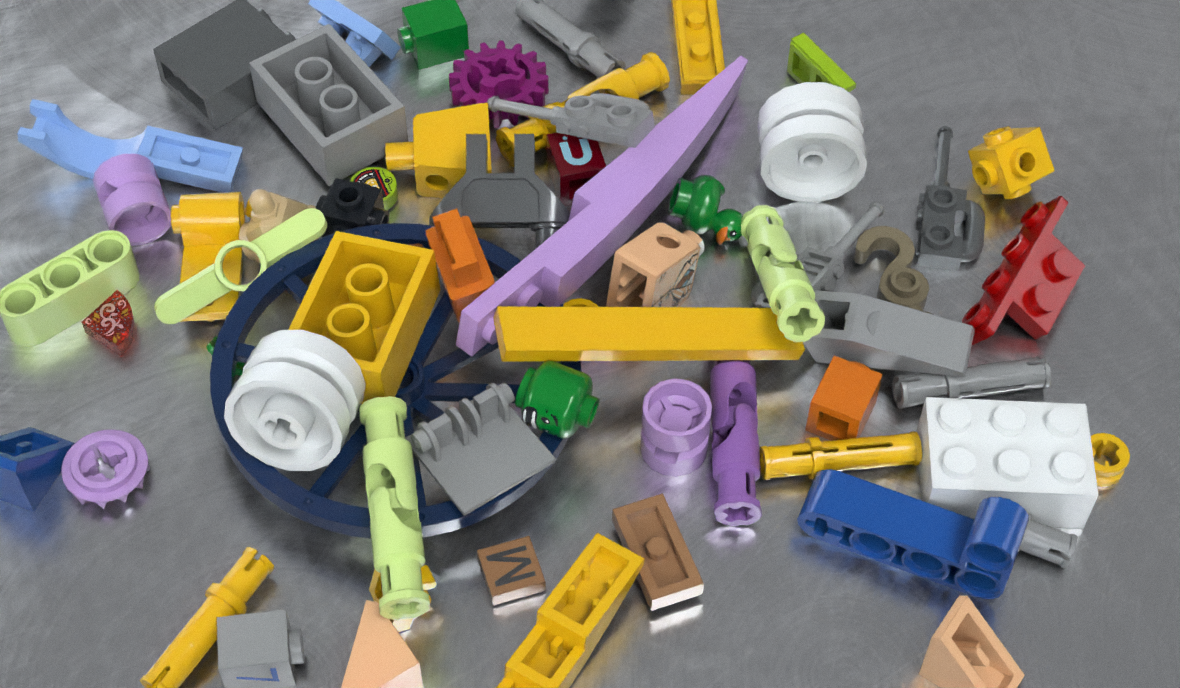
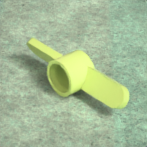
M308 208L251 242L236 240L226 244L218 252L214 264L157 298L154 310L158 319L165 324H176L231 290L245 291L251 283L237 285L229 281L223 272L225 256L235 248L244 247L251 249L260 260V272L257 276L259 277L267 268L287 254L321 237L327 229V221L323 213L318 209Z

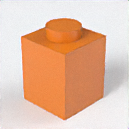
M834 355L810 402L805 431L830 441L860 438L876 404L883 374L871 370L860 362L848 361Z

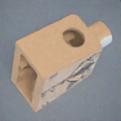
M656 223L620 247L614 254L606 307H679L688 298L692 290L698 257L704 252L703 240L693 231L685 230L681 233L665 223Z

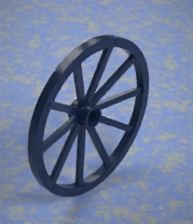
M391 223L369 225L341 232L406 245L419 243L426 249H430L426 230L434 226ZM334 234L315 240L281 258L257 277L238 298L222 325L214 347L210 370V392L217 427L226 450L248 482L265 498L285 512L309 524L348 536L371 539L369 508L328 499L329 495L362 454V450L367 444L365 425L361 424L343 446L340 453L332 460L310 490H307L295 484L273 466L267 465L247 453L231 436L224 419L225 402L234 386L237 362L246 363L252 350L256 347L244 344L250 330L266 308L285 290L301 304L308 290V286L301 279L317 271ZM477 237L491 273L495 277L500 279L521 261L503 248ZM446 290L429 318L400 384V387L405 388L398 389L395 396L406 402L407 418L403 421L405 438L414 433L412 421L418 416L429 423L445 413L430 401L459 402L464 398L471 401L473 397L485 391L486 386L489 385L434 382L499 348L498 342L495 344L487 343L473 356L458 348L423 367L454 312ZM539 302L536 307H546V306H544L543 304H541V303ZM558 361L562 365L582 372L581 361ZM508 384L516 400L520 385ZM543 432L539 440L557 459L568 438H559ZM413 453L418 512L423 537L452 532L498 513L536 485L552 465L464 516L452 500L430 506L426 505L419 459Z

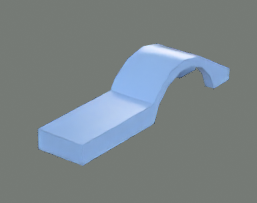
M32 99L30 103V114L37 117L33 128L20 127L17 133L18 142L64 169L93 179L98 167L111 157L121 154H139L147 157L153 163L157 176L160 179L221 193L232 192L243 155V147L152 126H147L142 134L130 139H109L96 136L77 127L63 114L57 104Z

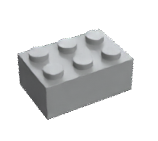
M330 24L249 62L257 103L328 186L333 184L335 178L344 179L386 157L385 143L408 142L405 106Z

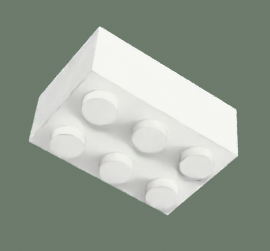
M925 398L916 431L922 445V461L918 465L922 501L974 519L979 504L983 499L1002 497L1022 506L1027 513L1032 515L1031 520L1053 528L1084 529L1099 496L1086 404Z

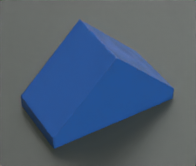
M32 427L1 435L0 500L35 512L61 473L64 457L75 443Z

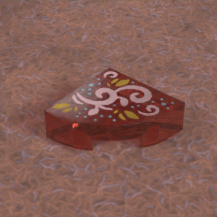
M116 290L81 323L86 334L122 357L133 341L134 316L126 297Z

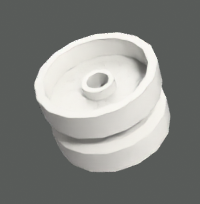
M804 82L785 87L769 97L759 110L758 137L761 146L760 173L766 186L778 196L797 202L826 201L838 198L854 189L865 176L867 166L866 145L863 139V115L857 99L844 88L822 82Z
M279 330L263 337L252 350L243 367V374L236 381L226 399L224 419L231 436L247 453L265 464L287 471H313L329 465L340 453L348 435L349 426L355 419L363 402L366 383L358 363L346 349L329 338L305 330Z

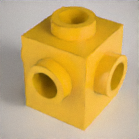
M1001 127L983 135L984 143L968 150L973 165L972 174L976 183L980 186L982 194H1003L1004 199L1016 198L1032 190L1031 183L1055 171L1040 127Z

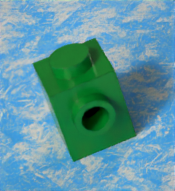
M429 0L401 8L403 27L397 28L399 43L404 54L411 53L418 70L464 58V51L469 49L468 24L456 0Z

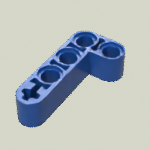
M827 469L821 470L815 475L797 521L805 533L823 542L977 598L995 599L1003 594L1029 521V515L1022 506L1010 499L988 497L981 501L975 518L972 519L852 475Z

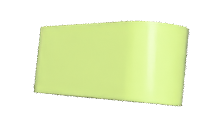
M102 231L1 289L0 315L11 341L23 347L39 345L101 309L103 305L111 303L116 298L131 291L139 281V270L129 239L119 231Z

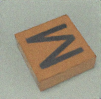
M530 536L477 550V560L493 606L546 591V581Z

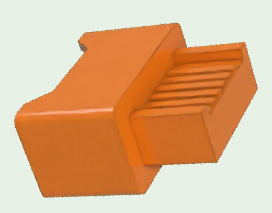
M456 208L432 217L435 226L426 230V236L430 249L435 252L437 269L459 323L461 311L492 286L495 280L470 218L468 216L460 217Z

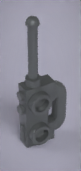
M943 126L937 132L939 144L935 181L931 185H926L925 193H920L918 205H923V207L918 209L917 221H921V227L917 236L916 256H918L917 265L958 271L961 262L975 260L982 252L984 246L985 213L975 201L966 200L967 190L951 188L949 182H947L950 141L953 137V130L948 126ZM966 221L964 240L963 237L955 236V223Z

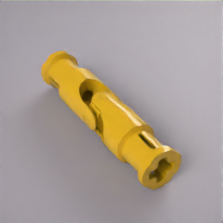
M648 52L642 55L641 62L625 70L617 68L575 90L567 98L591 96V93L598 90L599 93L639 100V98L654 90L662 92L668 89L670 82L669 72L664 62L656 53ZM567 100L561 103H549L543 107L553 109L555 106L564 107ZM528 116V120L510 129L502 127L496 131L498 148L508 164L514 167V134H534L536 153L541 149L547 150L546 134L556 133V125H552L550 120Z

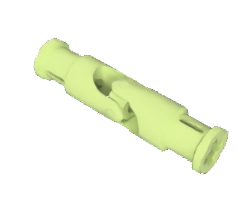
M768 205L755 206L743 215L741 222V234L747 240V249L759 275L772 312L777 315L779 330L784 333L787 340L793 342L808 341L811 337L821 332L825 325V315L815 301V292L801 261L797 260L796 249L788 231L783 228L784 222L774 207Z
M393 396L376 397L360 405L359 417L360 422L365 425L367 444L362 450L370 513L373 562L375 570L381 573L383 597L379 599L380 615L387 619L415 618L429 611L430 600L429 594L423 591L421 568L426 560L422 526L418 512L413 451L411 443L405 439L403 421L407 418L406 402L400 398Z

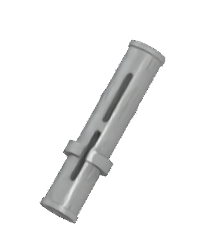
M543 0L518 1L515 8L517 17L530 24L536 31L565 51L570 62L575 66L588 69L597 78L617 68L625 70V62L605 49L596 35L580 30Z
M1037 356L1022 360L1002 361L967 367L965 377L928 373L896 375L892 383L895 402H897V407L902 409L922 405L926 397L967 399L1029 389H1046L1051 384V369L1049 362H1046L1045 356Z

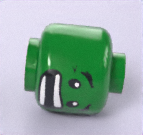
M547 360L537 369L530 367L526 371L516 395L515 406L521 408L522 420L526 425L556 437L567 439L572 437L580 426L587 429L591 426L597 413L600 399L592 396L593 382L588 374Z

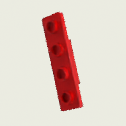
M1059 196L1046 204H1043L1041 201L1037 202L1022 216L1020 223L1023 226L1020 232L1004 247L1001 253L1004 257L998 269L987 277L982 285V289L985 291L979 302L971 307L962 319V323L974 327L975 332L972 345L993 336L1006 313L1035 340L1049 334L1085 268V265L1052 234L1068 205V201L1064 197Z

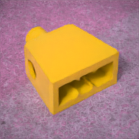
M488 103L417 114L413 118L412 142L385 143L387 170H414L417 194L422 197L444 198L466 173V134H486L488 141V173H492Z

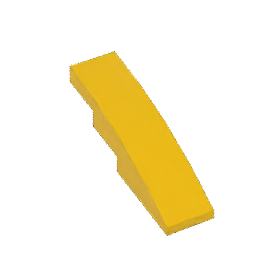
M596 533L538 609L536 625L505 664L504 678L496 688H570L618 611L642 569L645 558Z

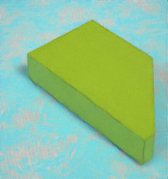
M804 32L791 38L787 72L799 84L804 82L829 83L844 88L848 92L856 88V83Z

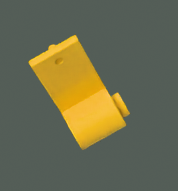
M241 191L184 194L180 196L179 205L171 206L172 230L174 234H181L184 245L180 284L214 264L216 256L223 246L232 241L239 240L240 228L245 223V208ZM241 247L231 250L223 260L225 276L229 281L237 285L242 283L244 252ZM231 290L180 322L203 320L213 322L226 319L240 297L241 291Z

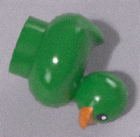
M701 175L692 181L682 178L677 180L670 198L668 215L680 218L686 230L693 231L698 235L705 234L712 229L719 245L724 241H736L742 236L741 222L743 215L737 210L729 208L718 212L720 198L725 194V188L721 182L711 175Z

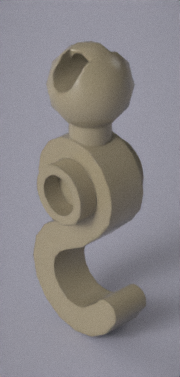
M876 226L865 230L857 240L854 253V261L856 263H865L873 251L881 249L888 250L896 256L888 264L881 276L877 299L930 313L923 310L929 292L928 281L922 273L911 268L915 254L912 240L904 232L889 226Z

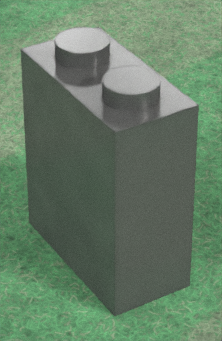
M235 0L157 46L153 51L161 82L214 130H217L258 104L249 62L296 40V38L290 32L284 33L279 29L263 9H256L247 0Z

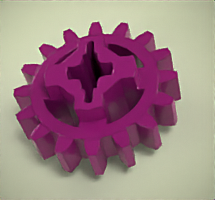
M499 40L496 48L490 49L483 42L480 43V52L475 53L472 50L466 49L464 51L465 61L454 60L453 62L454 72L449 73V87L453 106L461 107L487 103L488 99L493 96H498L502 100L539 107L545 106V95L549 94V76L546 75L545 62H537V53L535 51L522 54V44L517 43L512 49L505 48L504 41ZM488 108L489 119L493 121L494 128H499L502 120L506 119L513 126L518 125L519 114L503 111L493 112Z

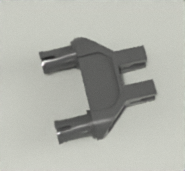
M466 134V173L435 207L429 217V225L435 226L432 217L457 208L460 217L468 216L470 218L473 228H531V231L536 232L537 248L568 222L570 212L535 174L534 134H514V173H488V141L486 134Z

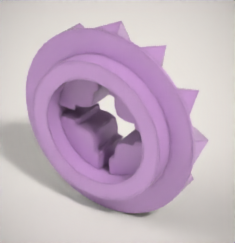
M101 430L81 438L66 453L61 469L62 479L68 492L76 496L82 505L87 502H94L103 509L107 502L116 499L126 503L128 494L135 488L143 489V478L146 472L150 471L148 455L144 445L132 434L121 430ZM101 457L104 463L107 462L109 466L114 467L115 478L109 479L102 473H99L98 458Z

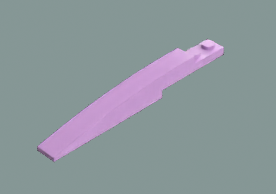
M743 56L738 57L659 122L636 148L629 147L579 188L574 194L568 222L461 311L456 346L470 356H473L487 343L495 344L498 342L493 319L497 306L536 307L540 302L546 307H559L602 267L657 208L706 145L738 95L748 59Z

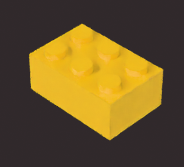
M336 231L288 330H305L325 336L346 349L358 363L366 383L362 404L372 398L395 397L441 291L434 250Z

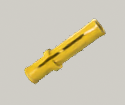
M915 431L895 435L820 441L819 437H808L804 443L768 447L760 446L759 450L760 473L763 480L808 475L809 479L813 480L817 472L821 470L832 469L842 472L905 465L917 466L922 461L921 440Z
M246 547L242 556L219 584L212 583L205 592L207 598L148 673L140 679L141 684L145 688H179L216 642L217 617L245 614L247 611L246 602L265 578L275 569L272 562L265 555L262 554L257 561L255 556L258 554V551L254 548Z

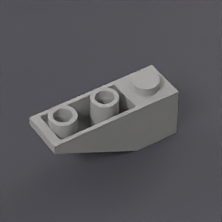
M814 290L815 301L825 315V325L818 335L811 337L804 344L816 363L830 364L835 355L848 361L860 362L869 368L965 377L975 332L972 325L863 294Z

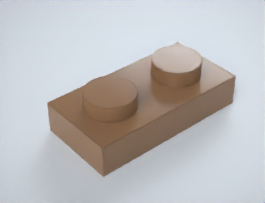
M663 493L612 509V522L623 547L645 558L637 580L651 611L703 594V580Z

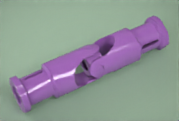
M715 360V366L710 371L711 424L713 427L712 474L714 480L718 483L719 498L714 504V514L716 515V520L724 525H750L762 517L760 501L756 499L755 483L760 478L756 371L750 365V360Z

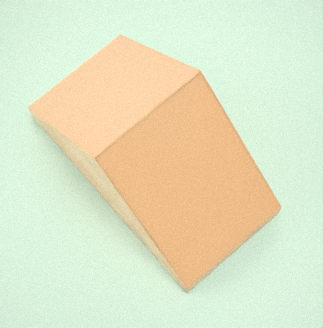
M962 595L958 596L931 637L919 672L920 676L940 688H1017L1025 676L970 598Z
M366 600L341 688H423L419 661L390 619L380 615L378 602Z

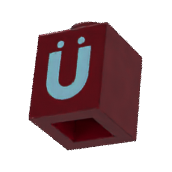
M557 132L546 134L547 167L556 196L565 207L572 206L575 192L606 167L599 143L596 140Z

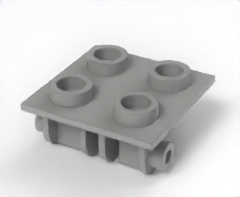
M505 382L498 386L495 383H490L486 386V390L473 397V400L469 401L467 398L460 400L459 408L456 409L453 406L446 408L443 415L429 423L424 421L417 425L418 431L405 438L411 443L415 456L464 516L556 462V458L509 405L515 401V397L511 388Z

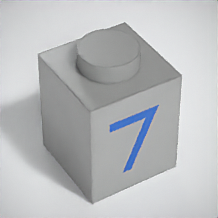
M286 609L217 617L218 671L224 688H284L296 686L295 664L305 663L304 643L301 629H291Z

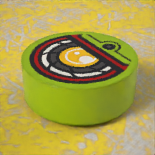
M368 167L352 176L351 182H363L382 189L384 210H389L396 203L398 198L397 182L395 176L390 171L381 167Z

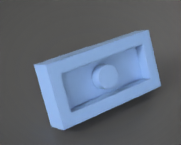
M310 0L308 3L322 15L318 20L320 25L330 24L340 36L344 31L349 34L345 42L368 67L381 54L393 60L401 48L381 29L336 0Z

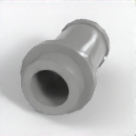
M1028 513L1029 521L1019 551L1058 564L1064 569L1067 568L1070 562L1068 555L1073 556L1078 536L1031 520L1032 515Z

